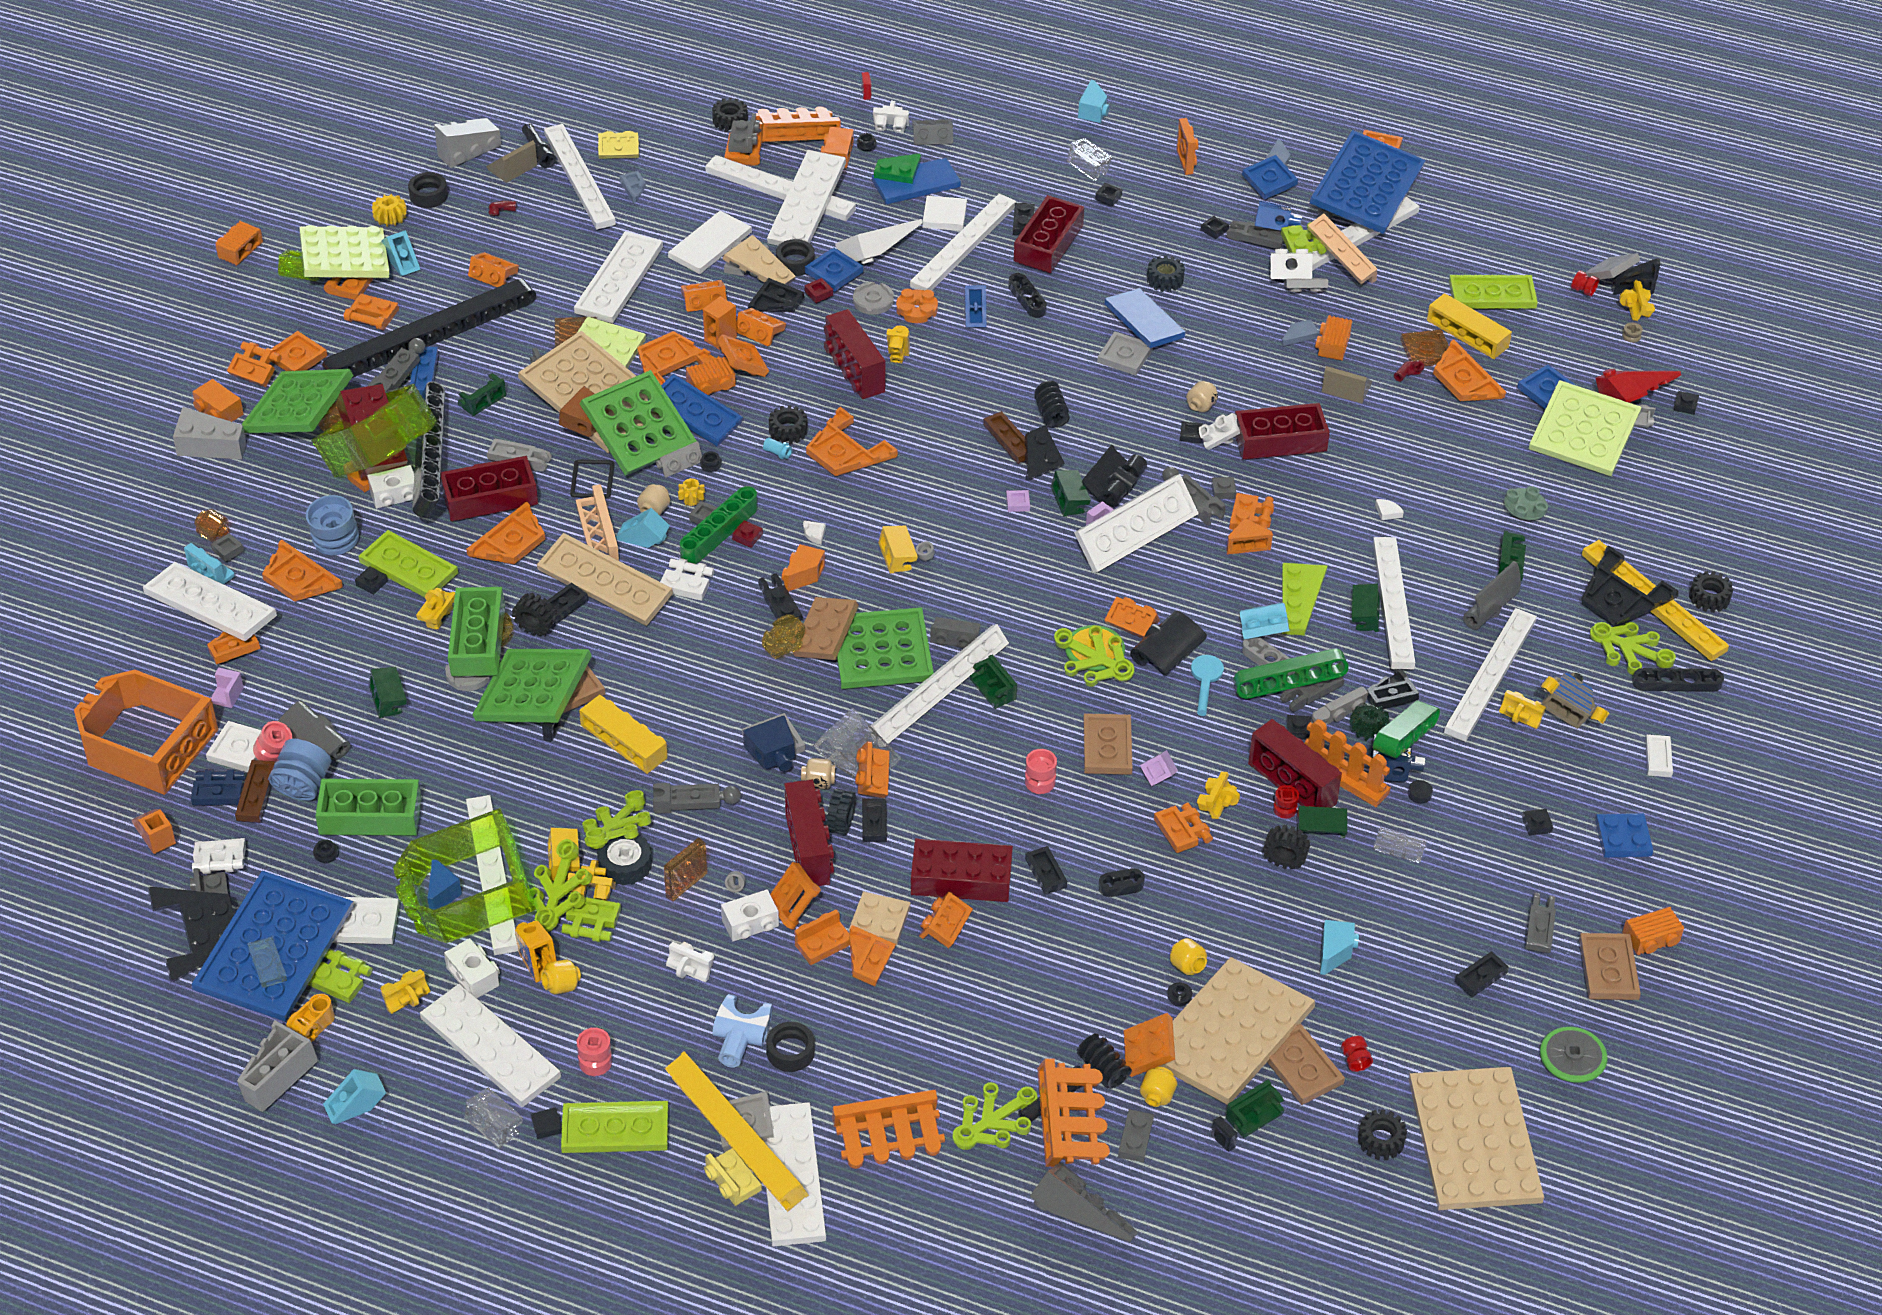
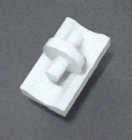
M891 101L890 106L883 105V108L874 107L873 109L875 129L878 131L886 130V125L891 124L893 125V131L903 133L906 126H909V111L903 110V107H896L895 101Z
M1234 413L1228 416L1221 415L1217 417L1215 423L1211 425L1204 424L1199 427L1200 437L1203 439L1207 450L1223 442L1230 444L1233 442V437L1240 434L1237 416Z
M672 942L669 945V957L666 966L675 969L677 977L684 978L686 975L706 982L709 979L710 970L713 966L714 955L707 951L698 953L694 951L691 944L686 942L681 944Z

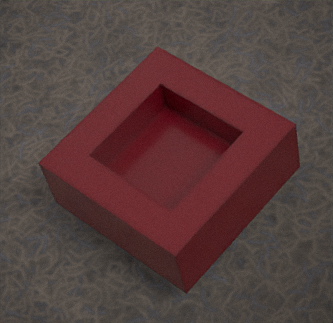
M822 278L804 285V292L815 303L833 296V289Z
M744 520L732 533V540L752 548L763 535V528Z

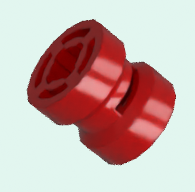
M1579 270L1572 281L1571 289L1577 292L1583 291L1585 295L1592 297L1598 287L1599 278L1595 276L1589 277L1587 273Z
M1282 785L1277 788L1273 811L1278 817L1288 819L1295 816L1299 800L1298 790L1290 785Z
M1352 1036L1341 1044L1344 1056L1348 1057L1346 1060L1348 1067L1354 1072L1363 1071L1373 1064V1058L1371 1053L1367 1051L1368 1046L1365 1038L1362 1036Z

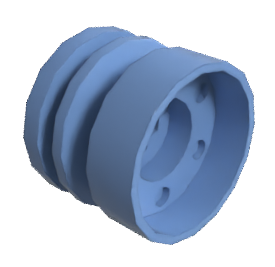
M327 495L316 499L309 505L306 511V521L316 550L326 555H341L350 551L357 544L359 529L349 500L342 496Z
M300 739L286 740L278 756L279 761L275 762L268 780L276 790L286 796L302 801L313 800L320 788L321 779L325 777L332 760L325 750L313 743Z

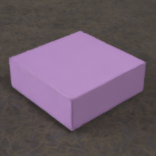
M1028 490L1006 491L1008 512L1030 511Z

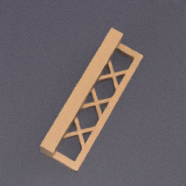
M1322 214L1308 225V230L1360 284L1367 280L1371 284L1377 281V268L1325 214Z
M601 484L593 485V497L576 500V507L586 544L598 551L601 550L608 553V556L619 561L618 545ZM594 505L595 507L589 512L583 509L582 506ZM591 519L599 522L595 527L587 524ZM595 534L603 537L599 543L591 540Z

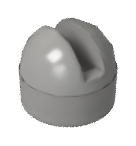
M925 541L919 543L916 547L917 556L922 561H927L934 557L935 550L932 543Z
M740 871L730 872L725 879L726 888L731 892L741 891L746 882L744 874ZM735 876L738 877L739 885H735Z

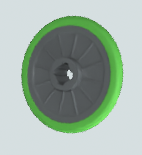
M1577 1027L1558 1028L1547 1034L1541 1043L1540 1055L1543 1064L1553 1075L1562 1080L1574 1083L1591 1081L1601 1075L1607 1065V1052L1603 1043L1587 1030Z

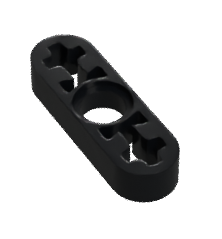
M1021 273L1010 275L1008 288L1026 312L1034 318L1045 316L1047 303L1029 279ZM1023 294H1031L1032 296L1025 297Z

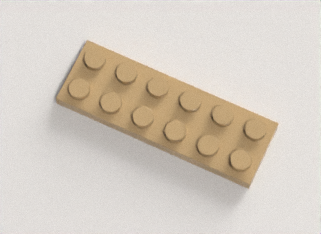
M565 533L559 537L537 564L539 571L566 585L572 582L585 591L589 597L645 626L650 623L673 594L671 587Z

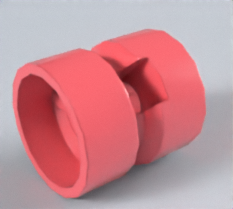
M278 721L265 724L253 745L255 757L263 761H279L278 756L285 741L292 739L290 728Z
M1036 749L1031 751L1026 757L1025 785L1033 793L1045 794L1055 787L1057 758L1051 751Z
M589 1028L581 1032L577 1038L578 1061L581 1071L590 1076L605 1074L612 1065L611 1043L608 1033L600 1028Z

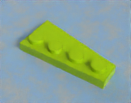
M1282 564V603L1285 604L1289 623V631L1282 632V634L1305 636L1328 565Z

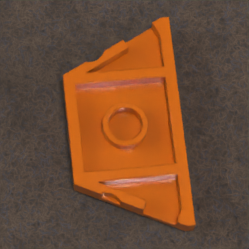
M1454 339L1451 340L1448 349L1443 353L1441 360L1435 366L1433 374L1459 401L1505 398L1506 391Z
M525 502L466 549L467 555L469 557L515 564L545 540V533L542 527L538 525V520L533 515L530 504Z
M283 540L279 541L276 554H272L269 565L265 567L262 573L265 582L294 602L343 587L342 580Z

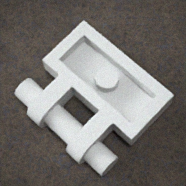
M670 559L669 567L676 570L666 569L660 582L671 587L675 595L702 601L709 587V579L704 578V576L713 577L714 568L707 567L703 563H698V565L689 563L686 559ZM685 571L695 573V575L686 574Z
M245 838L195 842L192 870L198 868L199 872H203V874H211L212 871L225 870V872H234V869H243L246 849Z

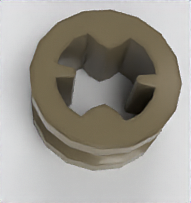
M1627 323L1624 326L1622 337L1627 342H1638L1641 339L1643 328L1637 323Z

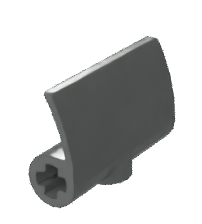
M1515 561L1475 595L1476 604L1463 616L1464 622L1469 628L1477 630L1490 618L1498 617L1501 608L1519 593L1521 578L1518 564Z
M303 701L293 704L278 720V722L284 723L290 728L292 739L313 743L335 759L342 758L350 749V743L335 730L332 723L324 715L315 713Z

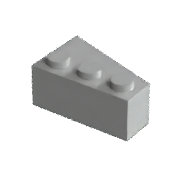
M487 118L466 120L465 123L460 124L450 122V125L444 126L434 124L438 157L450 168L501 146L500 130Z
M182 407L173 435L177 456L226 459L243 458L247 445L243 425Z
M276 1020L271 1025L272 1031L267 1039L263 1038L261 1041V1049L256 1057H251L237 1080L245 1102L262 1112L318 1061L311 1040Z

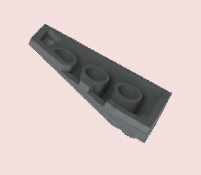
M1061 1162L1047 1171L1030 1195L1035 1200L1034 1204L1043 1211L1048 1210L1050 1213L1130 1242L1139 1233L1118 1212L1112 1209L1107 1210L1104 1207V1199L1099 1194L1089 1193L1085 1189L1087 1183Z

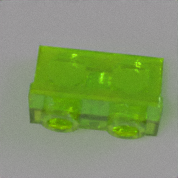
M288 249L279 254L278 275L310 281L319 280V277H304L301 251Z

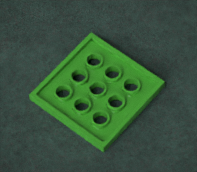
M351 370L282 371L241 424L243 425L244 433L312 432L337 400L340 391L348 385L353 377Z
M651 370L582 399L579 403L625 476L655 463L666 454L697 442ZM639 394H645L649 401L642 400ZM622 401L629 402L632 408H626ZM605 408L611 409L614 412V416L608 415L605 412ZM651 411L657 412L660 419L654 418L651 415ZM634 419L640 420L643 426L636 425ZM616 427L624 428L626 434L619 433ZM662 429L670 431L672 436L664 435ZM645 437L652 438L655 444H649ZM628 444L634 445L637 448V452L631 451L628 448Z
M922 608L855 613L837 655L841 689L924 682L934 674ZM904 627L907 630L899 631L897 628ZM882 629L884 632L877 633L875 630ZM859 631L861 634L854 635L852 632ZM908 644L910 647L903 648L900 645ZM885 646L887 649L880 650L877 647ZM863 648L864 651L857 652L854 649ZM911 661L913 664L906 665L903 662ZM881 663H888L889 666L883 667V666H880V664H881ZM866 665V668L860 669L857 666Z
M507 649L499 664L498 675H493L472 714L475 721L558 723L592 657L589 649Z

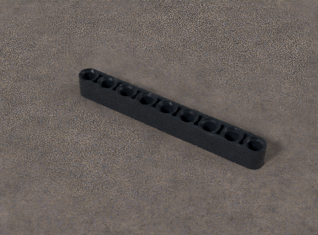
M428 382L426 384L418 407L412 510L417 516L422 518H429L439 500L445 390L442 385L436 382Z

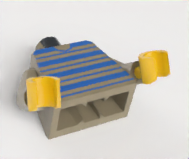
M1564 673L1560 678L1548 676L1541 684V689L1544 692H1548L1541 705L1545 706L1547 711L1577 729L1588 718L1594 721L1598 720L1604 724L1609 715L1607 710L1595 706L1594 699H1592L1593 690L1590 686L1583 683V676L1579 673H1572L1571 675Z

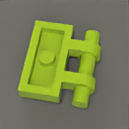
M1301 225L1281 228V236L1289 253H1296V249H1308V253H1312V255L1314 251H1318L1319 254L1326 253L1325 246L1309 230H1303Z
M585 897L582 907H572L566 912V920L573 921V924L563 923L561 932L570 934L572 938L579 939L581 936L592 938V941L601 942V940L610 942L612 932L604 931V928L615 929L621 911V903ZM583 923L595 925V927L593 929L582 927Z
M328 949L325 958L331 960V962L326 964L321 961L308 985L350 1004L364 986L363 980L359 976L363 974L369 977L373 968L358 958L354 960L347 957V954L340 950ZM342 966H345L349 968L350 971L347 973L340 970V968Z

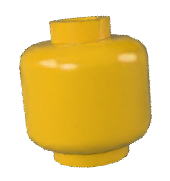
M1185 938L1173 945L1170 961L1173 966L1184 974L1194 975L1200 973L1206 967L1207 952L1192 939Z
M568 959L550 962L541 972V981L544 989L554 995L575 990L577 982L581 979L579 968Z
M1165 1067L1150 1069L1145 1074L1140 1087V1093L1145 1102L1150 1106L1159 1107L1160 1105H1167L1172 1100L1177 1087V1080L1173 1072Z

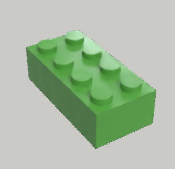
M502 587L456 588L448 650L451 676L498 675L505 613Z
M321 779L316 809L319 835H417L422 799L419 779Z

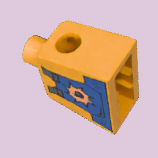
M539 921L522 922L515 929L518 951L531 976L537 983L541 981V972L550 962L557 961L553 940ZM536 953H539L541 955L540 959L538 958Z

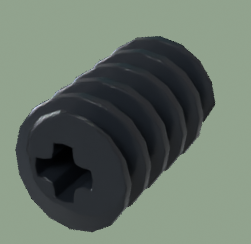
M1050 380L1041 383L1036 388L1034 397L1045 424L1051 428L1065 425L1070 419L1069 409L1066 406L1058 383Z
M1094 1033L1084 1039L1077 1049V1054L1083 1059L1085 1064H1090L1091 1069H1097L1102 1073L1103 1079L1101 1083L1104 1087L1112 1089L1121 1085L1132 1072L1130 1066H1125V1060L1119 1059L1120 1054L1114 1051V1047L1111 1044H1108L1106 1037L1099 1038V1035Z

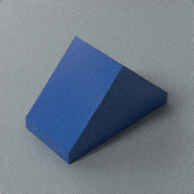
M965 285L964 313L966 328L987 327L986 285Z
M432 860L428 890L430 914H435L462 895L460 879L438 860Z

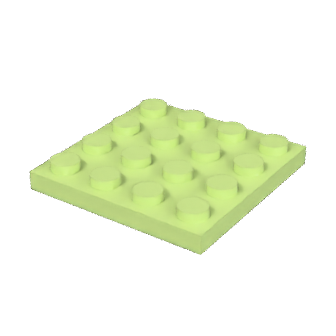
M313 225L300 227L304 277L389 278L386 247L381 241L384 239L383 228L376 226L316 227Z
M1559 380L1529 444V449L1612 477L1639 417L1641 407Z

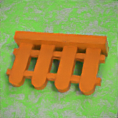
M800 107L796 109V112H789L788 109L779 108L777 113H770L767 109H759L758 113H756L757 120L760 121L762 142L824 139L825 133H829L830 127L840 128L841 123L839 117L831 118L832 111H827L824 107H816L815 111H808L806 108Z
M1320 719L1307 725L1310 736L1304 744L1313 751L1318 752L1322 758L1342 772L1340 787L1374 807H1377L1390 794L1391 787L1384 783V776L1388 775L1390 768L1387 767V761L1382 755L1376 754L1373 758L1366 755L1367 749L1363 744L1359 742L1353 746L1347 744V738L1341 731H1336L1333 735L1328 733L1326 724ZM1325 741L1330 743L1329 750L1324 748ZM1345 752L1350 755L1349 762L1344 760ZM1365 764L1370 766L1369 774L1364 771Z
M1045 1058L1037 1068L1046 1167H1054L1062 1159H1065L1066 1164H1072L1074 1159L1091 1160V1165H1098L1099 1160H1104L1110 1153L1107 1144L1097 1141V1135H1102L1107 1129V1122L1104 1119L1095 1118V1111L1100 1110L1104 1106L1105 1099L1101 1094L1093 1093L1092 1086L1099 1085L1103 1075L1099 1070L1091 1069L1090 1064H1084L1082 1068H1065V1063H1058L1057 1067H1055V1059ZM1067 1085L1084 1086L1085 1093L1067 1092ZM1069 1110H1086L1087 1117H1070ZM1071 1134L1089 1135V1142L1072 1141Z
M936 1090L833 1106V1124L836 1127V1134L842 1135L845 1150L841 1151L842 1160L847 1159L848 1165L851 1168L858 1169L863 1165V1156L873 1155L876 1163L885 1164L889 1160V1152L899 1150L900 1157L904 1160H910L914 1157L915 1147L924 1146L926 1153L931 1156L939 1154L941 1143L945 1142V1136L938 1133L935 1120L940 1118L939 1110H936ZM919 1122L922 1133L921 1138L913 1139L910 1123ZM884 1127H894L897 1142L887 1143ZM868 1130L871 1146L861 1147L858 1132Z

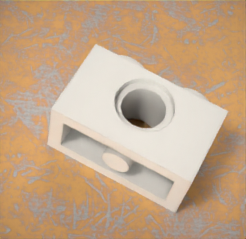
M1275 249V253H1271V279H1312V253H1308V249H1296V253H1288V249ZM1287 259H1296L1298 262L1295 269H1288L1285 265Z
M411 465L367 475L370 493L376 508L413 500L414 473Z
M768 889L721 904L722 921L732 942L748 938L763 931H770L779 926L778 909Z
M470 938L444 952L446 968L458 983L476 999L499 986L498 975L500 972L497 965L493 961L490 962L486 958L483 948L480 945L476 946Z

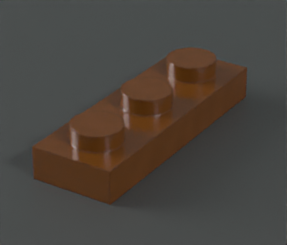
M1001 411L984 418L983 425L1017 463L1025 461V436Z
M251 760L235 813L236 821L261 822L271 788L268 778L273 770L275 761Z

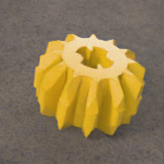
M383 194L382 198L377 197L376 201L372 203L373 218L375 221H378L379 225L386 224L388 227L393 224L396 226V223H403V219L406 218V203L399 195L393 196L390 194L386 196Z

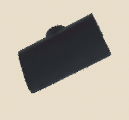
M1111 445L1083 478L1082 484L1099 501L1114 507L1125 494H1129L1132 491L1138 478L1147 468V461L1138 454L1132 455L1127 461Z
M1174 611L1159 625H1151L1144 639L1131 649L1130 654L1138 665L1144 666L1149 661H1152L1164 675H1167L1207 638V634L1188 616L1180 611Z

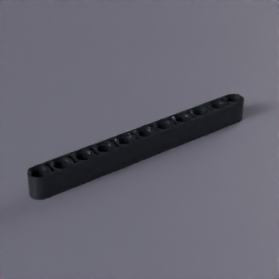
M524 279L514 280L333 354L323 361L322 368L323 370L350 369L353 374L352 378L389 363L401 348L409 350V342L414 338L422 339L425 347H429L532 304L536 299V292Z

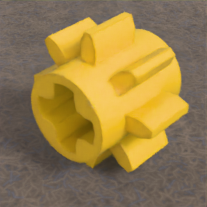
M686 479L683 484L678 485V499L683 500L685 505L695 506L700 500H704L705 487L704 484L699 485L697 479Z

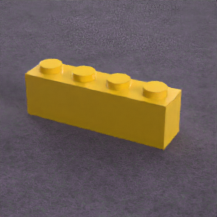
M1444 293L1429 305L1428 322L1492 359L1497 358L1509 348L1512 331Z
M598 695L579 710L580 723L583 728L646 774L667 759L666 741L661 736L652 733L646 725L634 720L628 712H623L616 707L611 700Z

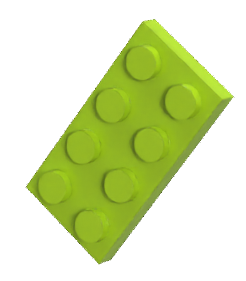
M1450 275L1449 277L1452 298L1470 308H1537L1538 302L1532 275Z
M389 530L358 556L359 562L363 565L371 566L386 574L389 579L424 598L428 590L441 589L458 574L457 566Z
M668 1101L563 1103L562 1153L668 1150Z

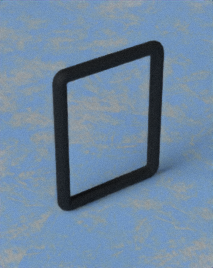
M575 460L570 490L571 497H593L592 493H575L578 464H610L607 494H604V498H609L612 489L614 461Z

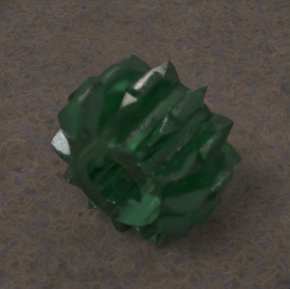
M1363 703L1361 707L1356 706L1350 716L1351 732L1356 733L1357 738L1364 737L1365 741L1368 739L1373 740L1374 734L1377 735L1382 728L1390 723L1389 712L1384 711L1383 706L1375 707L1374 703L1371 706H1368L1366 703Z

